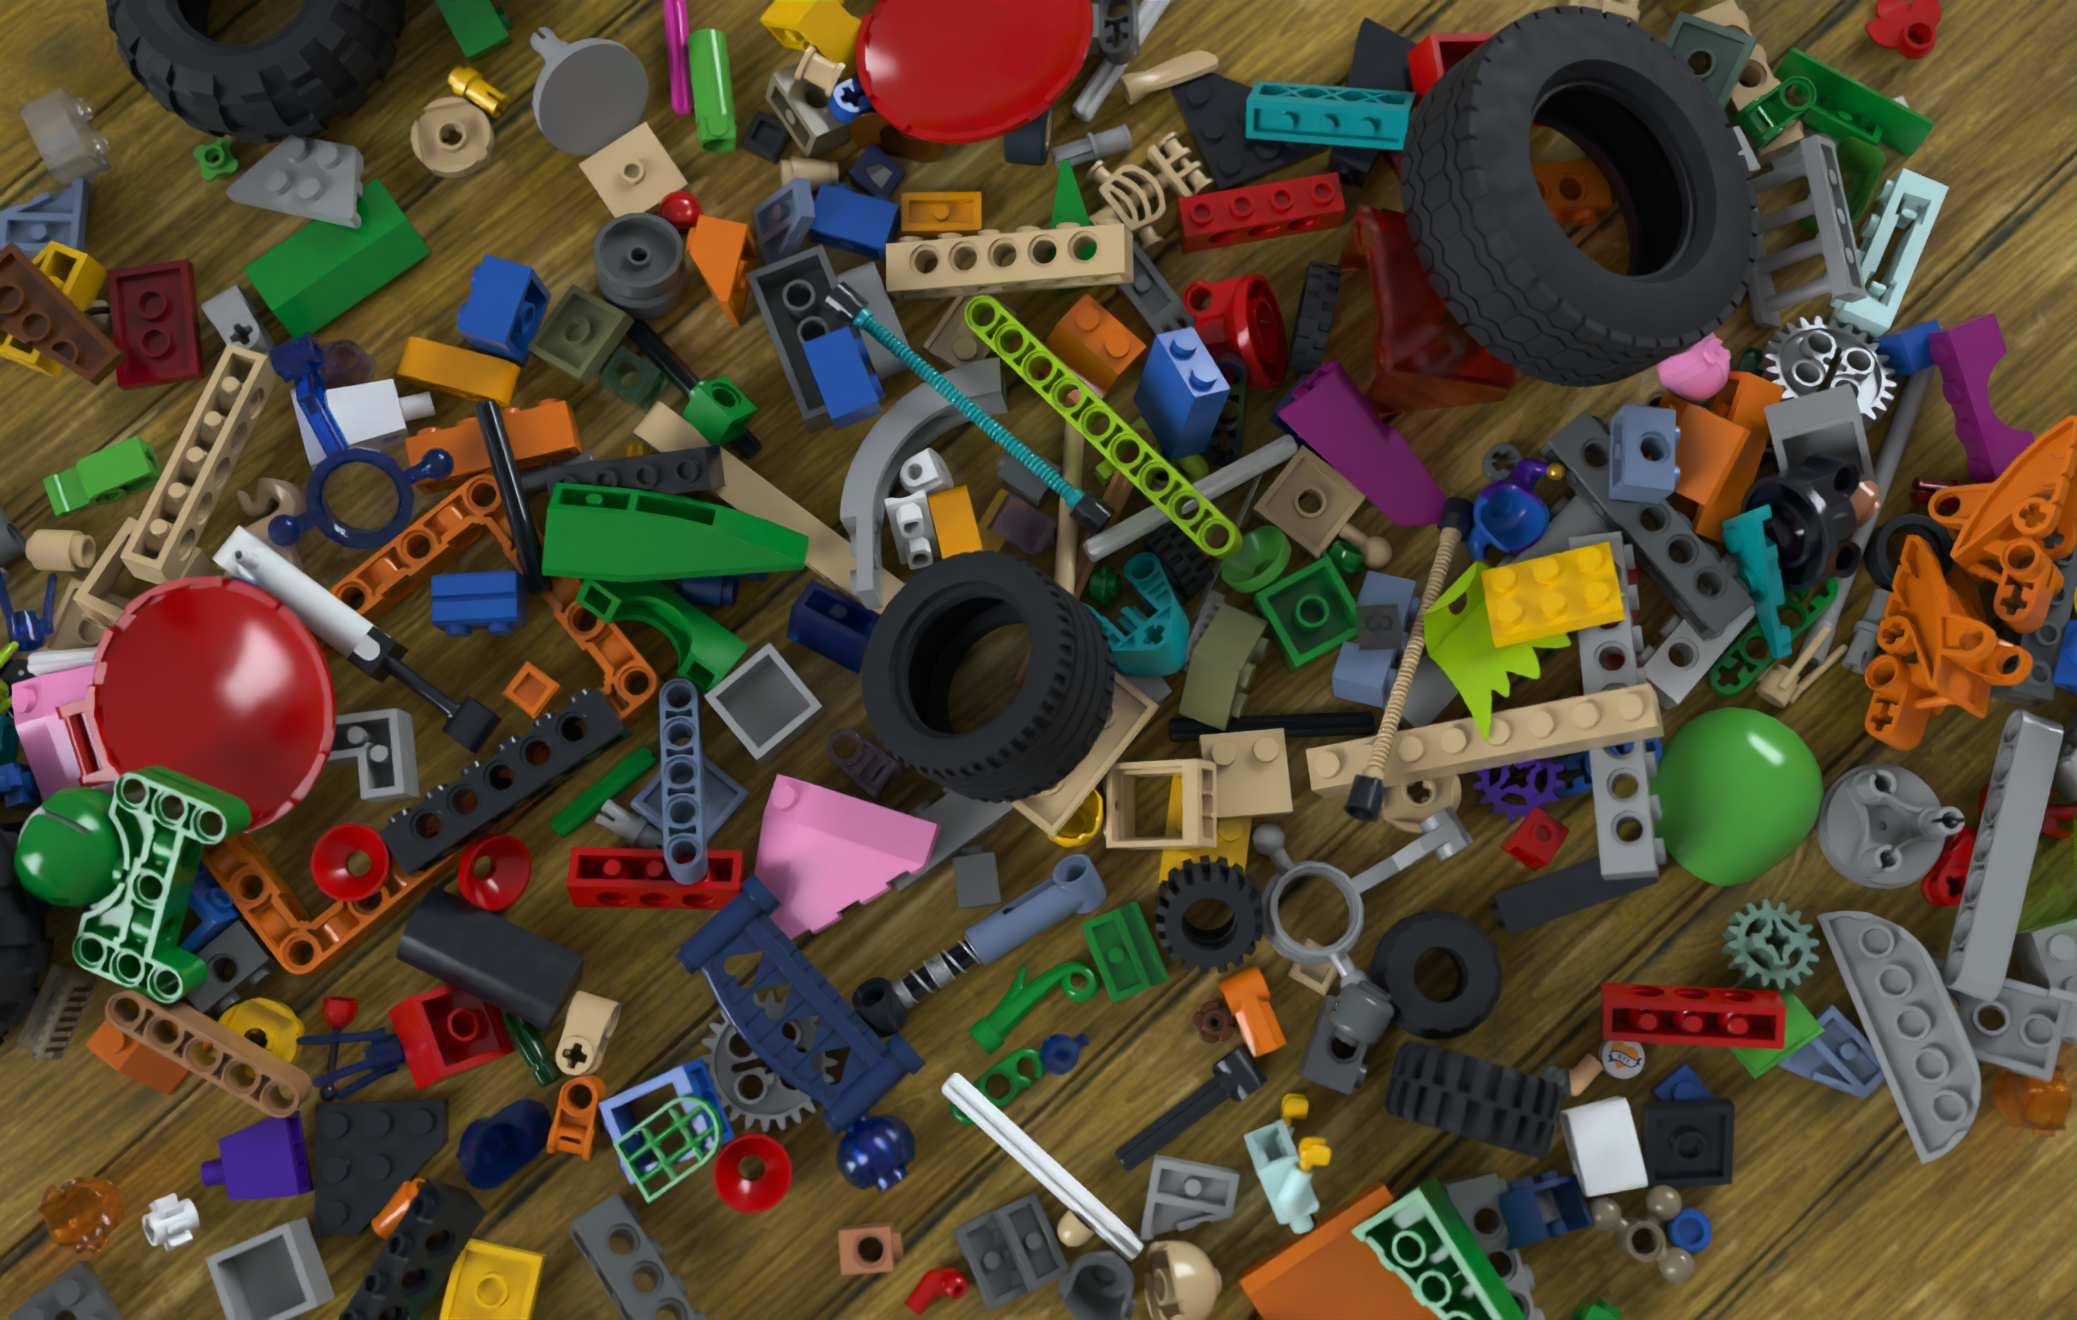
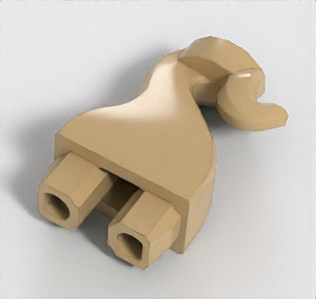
M259 478L254 502L251 501L250 496L245 491L238 490L236 494L242 510L251 518H262L245 527V529L304 572L303 563L295 543L296 534L305 518L307 500L303 488L284 480ZM278 502V509L266 516L271 510L273 503ZM218 564L217 568L224 571L223 577L234 576Z

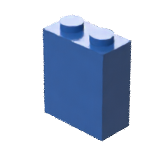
M1192 326L1156 335L1133 400L1152 433L1156 436V440L1169 461L1205 452L1231 388Z

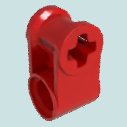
M1964 826L1961 831L1949 837L1943 846L1936 864L1921 881L1923 898L1935 907L1960 905L1977 833L1969 827Z

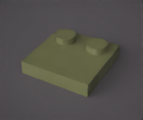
M572 284L526 349L536 358L588 386L634 323V320L626 312Z

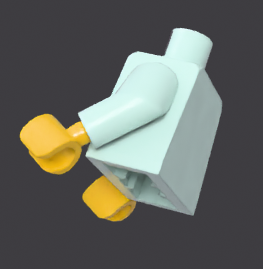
M1289 1093L1282 1098L1280 1120L1276 1119L1274 1123L1243 1136L1279 1224L1289 1223L1294 1233H1304L1315 1227L1316 1219L1313 1212L1320 1208L1310 1184L1314 1174L1311 1166L1328 1165L1331 1150L1329 1147H1324L1326 1143L1325 1138L1306 1137L1299 1143L1298 1156L1291 1139L1295 1129L1291 1125L1292 1118L1306 1120L1309 1102L1305 1095Z

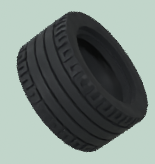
M977 550L971 553L963 552L928 566L910 579L885 607L873 628L864 655L861 684L866 717L868 722L871 723L873 733L877 735V740L885 746L889 754L914 771L969 799H978L986 803L990 801L1001 803L1003 801L1014 802L1018 799L1023 800L1031 795L1040 794L1042 791L1048 790L1054 784L1063 780L1088 755L1105 726L1113 700L1115 664L1111 656L1112 648L1108 644V636L1102 631V625L1096 619V616L1075 596L1030 563L1005 552L996 553L992 550L984 552ZM1026 623L1030 636L1031 654L1027 675L1019 693L1008 708L989 724L971 732L955 734L948 714V695L952 678L960 661L977 641L991 631L1006 625Z

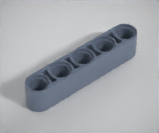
M676 678L665 683L659 695L663 853L674 880L681 884L690 885L700 881L705 876L708 868L703 717L694 684L687 679ZM678 701H689V703L684 707H672ZM680 738L691 739L686 745H673ZM684 775L693 777L691 781L683 785L674 783L676 779ZM681 815H694V818L686 824L675 823ZM691 853L696 855L694 860L688 864L676 863L677 859L683 854Z

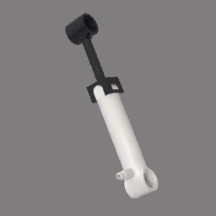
M240 525L236 527L212 557L217 564L234 576L258 585L262 590L282 601L302 620L312 633L345 656L347 661L366 675L381 683H384L388 676L392 675L447 716V722L441 730L474 754L478 753L502 722L498 715L469 695H467L463 702L458 704L404 664L401 660L409 649L386 632L377 628Z

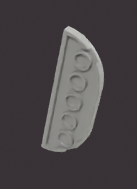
M1835 911L1817 915L1922 1165L1946 1154L1962 1140L1974 1121L1981 1097V1077L1978 1062L1939 971L1925 947L1911 933L1884 918L1859 911Z

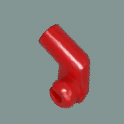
M953 1267L930 1269L924 1274L904 1303L915 1313L922 1315L934 1297L952 1296L953 1299L961 1298L968 1290L965 1274Z

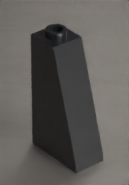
M1364 17L1356 38L1345 87L1413 92L1407 53L1418 44ZM1332 145L1326 170L1331 173L1338 172L1341 183L1345 185L1354 184L1362 188L1383 149Z
M1600 855L1496 892L1494 894L1496 902L1490 904L1498 927L1506 926L1509 935L1659 883L1658 877L1605 881L1601 875Z

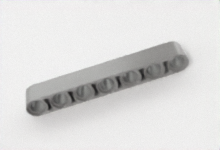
M2016 709L2012 712L2002 732L1942 977L1945 987L1987 1002L1995 1000L2004 984L2064 733L2061 723L2021 709Z

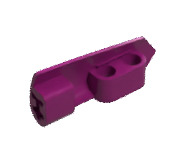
M1332 360L1320 366L1292 391L1291 394L1295 400L1280 409L1277 413L1278 416L1396 526L1438 524L1446 497L1402 436L1390 425L1382 422L1338 360Z

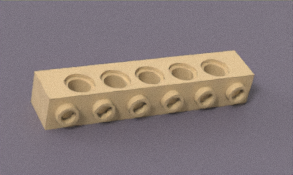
M1101 219L1096 221V226L1080 227L1078 223L1065 222L1057 224L1056 229L1041 230L1036 226H1021L1016 228L1015 233L1001 234L998 230L985 229L978 231L977 236L962 237L958 233H942L935 240H923V238L917 236L901 237L899 243L886 244V292L898 301L1134 283L1133 234L1125 223H1121L1116 219ZM1097 245L1096 253L1092 258L1080 260L1081 252L1085 247ZM1056 248L1054 259L1049 263L1042 264V254L1047 249ZM1016 251L1015 261L1010 266L1002 267L1003 257L1009 252ZM971 255H977L975 265L968 270H963L965 259ZM933 258H937L936 268L930 273H924L926 263Z
M227 344L120 555L121 560L134 577L158 585L180 579L278 380L267 355Z

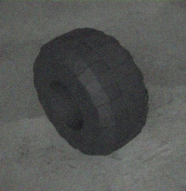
M1438 910L1423 911L1401 919L1389 928L1380 939L1371 960V979L1374 985L1391 996L1389 1003L1394 1008V1015L1391 1021L1397 1027L1420 1038L1446 1040L1473 1031L1474 1028L1490 1016L1501 993L1502 965H1500L1498 951L1494 943L1490 941L1484 933L1485 931L1476 923H1472L1463 916L1452 912ZM1433 948L1442 950L1451 957L1456 965L1458 974L1457 984L1451 995L1438 1002L1430 1001L1424 997L1417 989L1413 977L1415 962L1419 956L1428 949Z

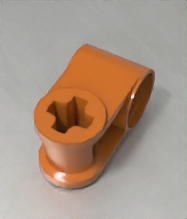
M593 1074L582 1075L569 1080L562 1087L555 1118L548 1135V1153L556 1154L558 1150L582 1155L583 1160L591 1162L597 1150L601 1132L602 1112L598 1103L605 1101L607 1098V1088L599 1077ZM579 1084H583L591 1090L592 1101L589 1106L580 1105L575 1098V1090Z

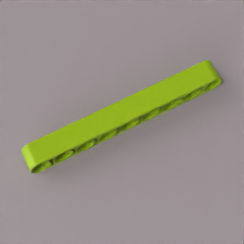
M980 295L969 301L964 314L968 326L1202 550L1217 559L1223 560L1238 554L1243 542L1242 533L1238 527L1015 316L990 296ZM989 310H994L995 317L992 323L983 327L981 324L983 315ZM1018 336H1023L1021 349L1015 353H1010L1009 346L1011 341ZM1045 363H1051L1052 371L1049 377L1039 381L1037 378L1039 368ZM1073 390H1080L1081 397L1078 404L1067 408L1065 402L1068 394ZM1102 417H1109L1110 426L1107 432L1103 435H1095L1094 426L1096 422ZM1138 444L1140 451L1137 459L1132 463H1124L1123 453L1125 449L1130 445ZM1167 472L1169 475L1167 487L1162 491L1155 492L1152 488L1154 477L1158 473ZM1190 500H1197L1199 512L1193 519L1184 520L1181 514L1182 507ZM1220 528H1227L1230 535L1228 543L1223 548L1214 549L1211 544L1213 533Z

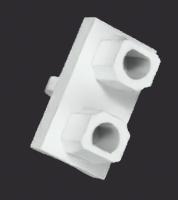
M925 489L904 498L891 497L884 499L900 564H909V568L912 570L932 565L934 563L933 557L941 555Z

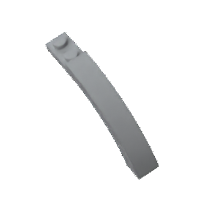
M1000 357L978 360L941 373L943 378L945 377L947 381L951 382V385L953 384L955 388L959 389V392L962 391L963 395H966L967 398L971 399V402L973 401L975 405L979 406V409L982 408L983 412L987 413V416L1008 413L1007 377ZM926 382L903 396L873 426L861 443L845 480L841 498L840 520L850 537L851 552L853 557L856 558V570H851L850 584L853 595H859L866 610L883 608L882 528L886 508L884 499L889 498L900 476L902 465L911 456L919 453L926 445L943 433L971 421V418L968 419L967 415H963L959 408L956 409L955 405L951 404V401L948 402L947 398H943V394L940 395L934 390L935 388H931Z

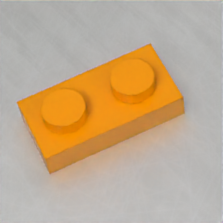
M981 191L901 193L902 237L938 236L942 233L977 236V232L982 230Z

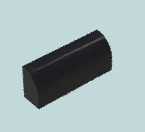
M434 885L407 923L396 954V959L547 1032L581 981L584 957L484 909L476 907Z

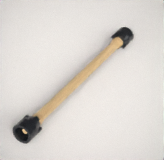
M1450 497L1445 500L1437 524V528L1440 529L1441 533L1438 552L1436 553L1428 583L1426 584L1425 592L1414 620L1415 623L1413 624L1394 687L1392 688L1391 696L1381 721L1382 724L1380 725L1374 748L1367 764L1368 767L1363 770L1362 776L1359 774L1355 775L1344 806V811L1355 819L1374 822L1379 817L1387 790L1382 784L1384 779L1383 771L1425 644L1423 630L1424 613L1440 598L1455 547H1458L1460 541L1464 542L1467 540L1473 524L1474 504L1467 499Z

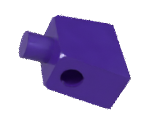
M295 1111L283 1118L270 1117L220 1139L221 1158L205 1161L201 1165V1177L204 1185L212 1187L226 1183L227 1194L230 1200L289 1197L314 1191L300 1111Z

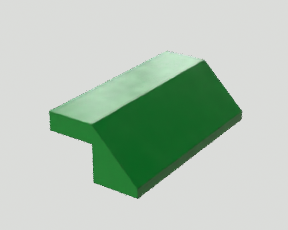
M378 177L363 186L362 198L357 199V213L361 217L359 229L314 219L243 267V270L268 307L297 343H300L431 253L430 248L406 218L402 209Z

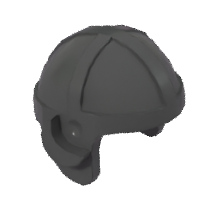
M1111 1250L1089 1252L1077 1258L1070 1276L1063 1274L1057 1292L1063 1295L1062 1304L1076 1320H1124V1318L1131 1320L1137 1302L1131 1299L1135 1287L1134 1275L1127 1263L1116 1252Z

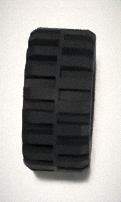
M1406 1040L1398 1047L1384 1105L1388 1114L1542 1160L1550 1153L1564 1094L1561 1085L1552 1081L1461 1053Z

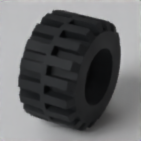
M1209 855L1200 856V863L1193 864L1191 858L1182 861L1183 869L1179 871L1176 867H1173L1168 872V881L1162 880L1159 886V896H1156V931H1158L1162 948H1168V956L1173 961L1181 957L1182 967L1191 970L1193 965L1199 966V973L1209 974V967H1217L1218 973L1226 972V964L1231 962L1235 967H1238L1244 963L1243 953L1251 956L1256 950L1255 940L1261 941L1263 934L1262 924H1264V915L1259 890L1255 887V881L1250 874L1245 876L1243 867L1236 862L1232 867H1229L1227 858L1218 856L1216 863L1210 862ZM1204 898L1220 899L1229 904L1234 910L1231 919L1226 924L1213 930L1196 928L1183 915L1191 904Z

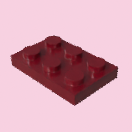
M188 259L107 271L113 342L128 357L116 368L118 387L127 391L204 379L193 264Z

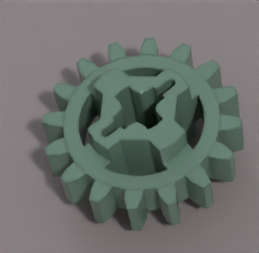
M1762 900L1756 907L1751 902L1746 904L1740 910L1741 913L1736 912L1728 920L1731 926H1728L1722 932V937L1731 942H1728L1721 951L1724 954L1733 956L1734 959L1727 967L1729 970L1739 968L1742 971L1739 978L1741 983L1751 978L1755 981V990H1762L1769 985L1770 990L1781 992L1786 987L1789 991H1792L1801 984L1800 981L1804 982L1813 974L1810 968L1819 962V957L1810 953V951L1820 944L1819 940L1808 939L1807 933L1813 929L1812 924H1805L1803 926L1799 924L1798 920L1800 919L1801 912L1798 910L1788 915L1785 913V903L1780 902L1774 909H1771L1768 900ZM1755 924V928L1751 930L1752 934L1749 937H1745L1748 926ZM1795 956L1792 968L1786 971V966L1790 964L1789 958Z

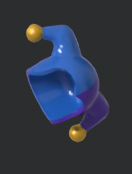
M1523 458L1515 466L1507 479L1496 480L1480 491L1473 508L1475 523L1466 540V547L1474 561L1481 562L1492 569V564L1487 560V550L1491 544L1501 551L1518 553L1532 547L1542 538L1548 527L1550 515L1547 505L1534 492L1537 481L1543 476L1548 475L1549 478L1554 480H1560L1564 477L1566 470L1563 464L1558 462L1550 464L1535 458Z

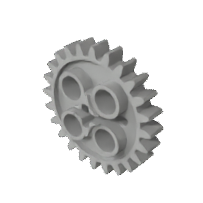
M1815 316L1810 324L1803 317L1799 318L1795 326L1787 322L1781 331L1777 330L1762 351L1763 359L1758 365V368L1764 371L1761 378L1784 387L1780 402L1816 393L1818 386L1829 369L1828 364L1834 357L1835 351L1838 352L1839 358L1826 380L1824 390L1851 383L1865 430H1868L1874 421L1878 422L1886 412L1887 407L1894 399L1891 393L1897 386L1896 383L1890 381L1895 373V369L1883 367L1890 357L1875 353L1880 344L1878 342L1871 344L1864 342L1867 337V332L1865 331L1857 336L1852 334L1853 328L1851 323H1848L1844 329L1838 328L1837 320L1833 317L1828 325H1824L1819 316Z
M769 990L766 1002L762 1001L758 992H754L753 1001L758 1007H765V1014L768 1019L776 1021L784 1015L789 993L784 996L780 1003L778 1002L775 990ZM720 1010L726 1022L724 1024L716 1022L709 1024L710 1028L717 1035L715 1038L702 1039V1043L712 1050L711 1054L700 1056L699 1059L703 1058L705 1063L710 1064L711 1070H708L711 1079H713L717 1094L719 1093L722 1097L720 1101L723 1108L727 1106L733 1108L729 1120L733 1122L743 1114L746 1116L745 1128L750 1129L756 1120L760 1119L763 1132H767L770 1130L773 1119H776L778 1126L783 1130L787 1128L789 1115L798 1124L804 1121L802 1108H806L812 1113L817 1112L818 1107L811 1097L798 1089L790 1087L775 1071L770 1072L768 1066L737 1073L733 1071L732 1067L735 1064L759 1059L754 1051L746 1057L736 1052L734 1041L738 1032L730 1023L723 1010ZM821 1015L787 1021L796 1030L794 1041L796 1049L804 1048L806 1052L811 1050L818 1028L816 1023ZM827 1051L814 1054L811 1059L812 1067L817 1071H823V1078L826 1083L836 1082L837 1078L827 1072V1067L839 1064V1060L828 1057ZM750 1074L758 1076L763 1082V1092L757 1099L748 1097L743 1090V1082Z

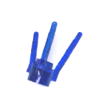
M0 570V606L6 621L9 644L13 641L18 642L17 652L33 651L46 645L45 635L55 632L52 620L57 575L55 573H50L48 576L43 616L39 618L36 612L32 610L14 612Z
M382 1027L368 1032L302 1036L296 1039V1043L298 1045H319L371 1041V1045L364 1046L366 1060L313 1080V1086L319 1087L370 1069L372 1072L336 1092V1098L342 1099L385 1075L398 1072V1067L407 1064L396 1032L387 1035L386 1028Z

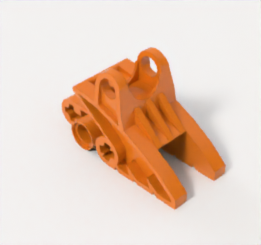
M2069 415L2044 432L2015 458L2000 477L1992 483L1944 487L1932 495L1928 502L1929 515L1939 525L1947 528L1949 537L1955 542L1950 552V557L1976 584L1980 585L1987 579L1999 584L1993 608L2000 619L2012 631L2019 634L2032 633L2043 625L2051 599L2060 593L2064 583L2063 575L2053 561L2066 558L2076 546L2077 416ZM1955 497L1960 500V508L1952 516L1947 517L1938 514V506L1944 499ZM2058 532L2063 539L2060 545L2054 543L2055 548L2049 549L2043 541L2044 538L2048 536L2052 538L2051 533ZM2003 567L2004 569L2002 574L1997 572Z
M1907 535L1900 557L1902 565H1898L1891 586L1894 592L1889 593L1883 612L1886 620L1881 619L1876 639L1878 645L1887 653L1886 655L1874 658L1868 664L1864 676L1866 684L1874 690L1865 719L1866 731L1871 736L1901 752L1909 751L1917 746L1923 737L1928 719L1939 716L1947 705L1957 704L1980 719L1985 718L1991 685H2017L2026 679L2033 665L2032 656L2028 651L2020 646L1997 638L1995 631L1987 625L1986 614L1975 582L1954 560L1952 561L1950 571L1944 578L1940 562L1930 543L1919 535ZM1904 632L1903 637H1898L1894 641L1896 635H1902V633ZM1916 650L1915 663L1902 662L1903 657L1912 654ZM2013 655H2019L2020 664L2014 672L2004 675L2002 669L2005 661Z

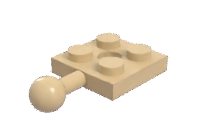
M1303 445L1252 509V513L1269 526L1280 529L1289 541L1316 561L1320 558L1321 551L1327 549L1337 535L1365 554L1362 563L1368 568L1380 569L1389 563L1392 556L1391 546L1386 539L1379 536L1368 538L1348 522L1366 497L1338 471ZM1305 493L1316 495L1321 502L1320 510L1315 513L1304 512L1299 506V497Z

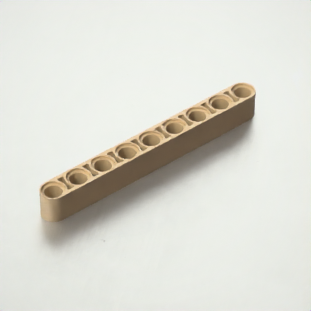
M660 401L655 403L632 432L635 437L655 453L712 446L692 424ZM720 446L726 486L706 489V491L731 509L771 521L808 536L809 544L805 565L866 610L859 595H853L851 589L850 572L851 570H856V558L852 555L850 542ZM882 567L883 608L866 611L879 619L889 601L905 583Z

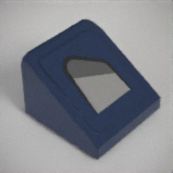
M870 143L851 168L849 179L851 185L870 197L872 194L890 197L906 175V172L881 149Z

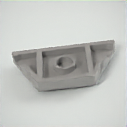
M291 134L227 189L226 194L236 203L359 229L361 217L357 213V199L362 198L363 185L360 182V176L363 173L364 157L353 146L308 137L297 138Z

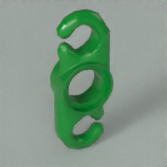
M1019 1048L986 1070L971 1085L996 1108L1000 1109L1009 1103L1021 1089L1032 1085L1033 1079L1019 1072V1062L1024 1058L1031 1059L1035 1063L1034 1077L1041 1079L1046 1071L1045 1059L1040 1052L1033 1048ZM996 1073L1005 1075L1010 1081V1091L1007 1096L1001 1099L989 1096L985 1088L988 1077ZM950 1101V1111L956 1121L961 1124H976Z

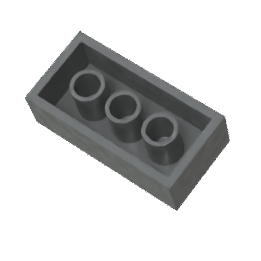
M821 244L746 273L810 434L833 425V422L802 343L846 327V325L823 307L825 299L838 285L825 249ZM853 325L850 331L855 339L860 336L856 326ZM870 361L863 362L868 376L875 374ZM884 398L878 400L880 406L885 405Z

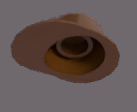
M870 112L859 115L852 120L849 127L851 138L858 146L866 149L872 143L887 156L905 158L919 163H933L941 158L944 151L943 143L925 141L905 134L884 120L879 113Z

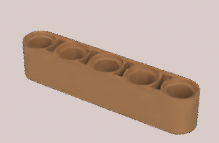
M126 987L107 1001L105 1016L114 1028L270 1116L283 1118L291 1115L311 1094L312 1081L303 1070L179 1000L163 1003ZM127 998H131L138 1003L140 1008L139 1014L129 1010ZM165 1020H170L176 1024L178 1036L172 1035L167 1031ZM203 1041L215 1046L217 1057H211L205 1052ZM241 1063L248 1064L254 1069L255 1079L248 1078L243 1074ZM279 1085L289 1087L294 1094V1100L285 1099L279 1092Z

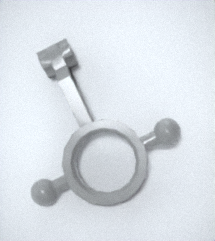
M1449 806L1419 824L1424 834L1422 837L1350 879L1342 870L1326 862L1304 860L1293 864L1283 848L1285 845L1283 830L1273 823L1261 824L1255 829L1252 836L1254 848L1259 853L1269 856L1278 870V873L1269 880L1261 896L1264 915L1262 929L1266 940L1281 956L1300 965L1321 966L1333 962L1342 977L1340 981L1341 991L1346 984H1358L1361 979L1373 984L1371 977L1366 972L1356 970L1347 955V952L1355 946L1364 927V904L1360 895L1415 864L1433 851H1435L1439 860L1443 861L1471 845L1474 841L1452 806ZM1303 876H1319L1334 883L1344 894L1349 907V922L1343 936L1336 943L1323 948L1306 947L1292 940L1283 930L1278 917V899L1283 888L1291 880Z

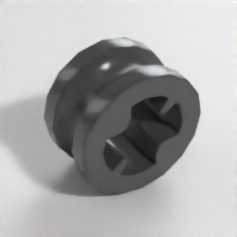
M1496 444L1484 456L1481 465L1482 471L1486 478L1492 482L1507 479L1515 466L1522 460L1521 454L1511 444ZM1495 455L1499 459L1504 456L1508 457L1511 462L1507 467L1512 468L1509 472L1505 468L1497 471L1493 466L1497 460L1492 459V456Z

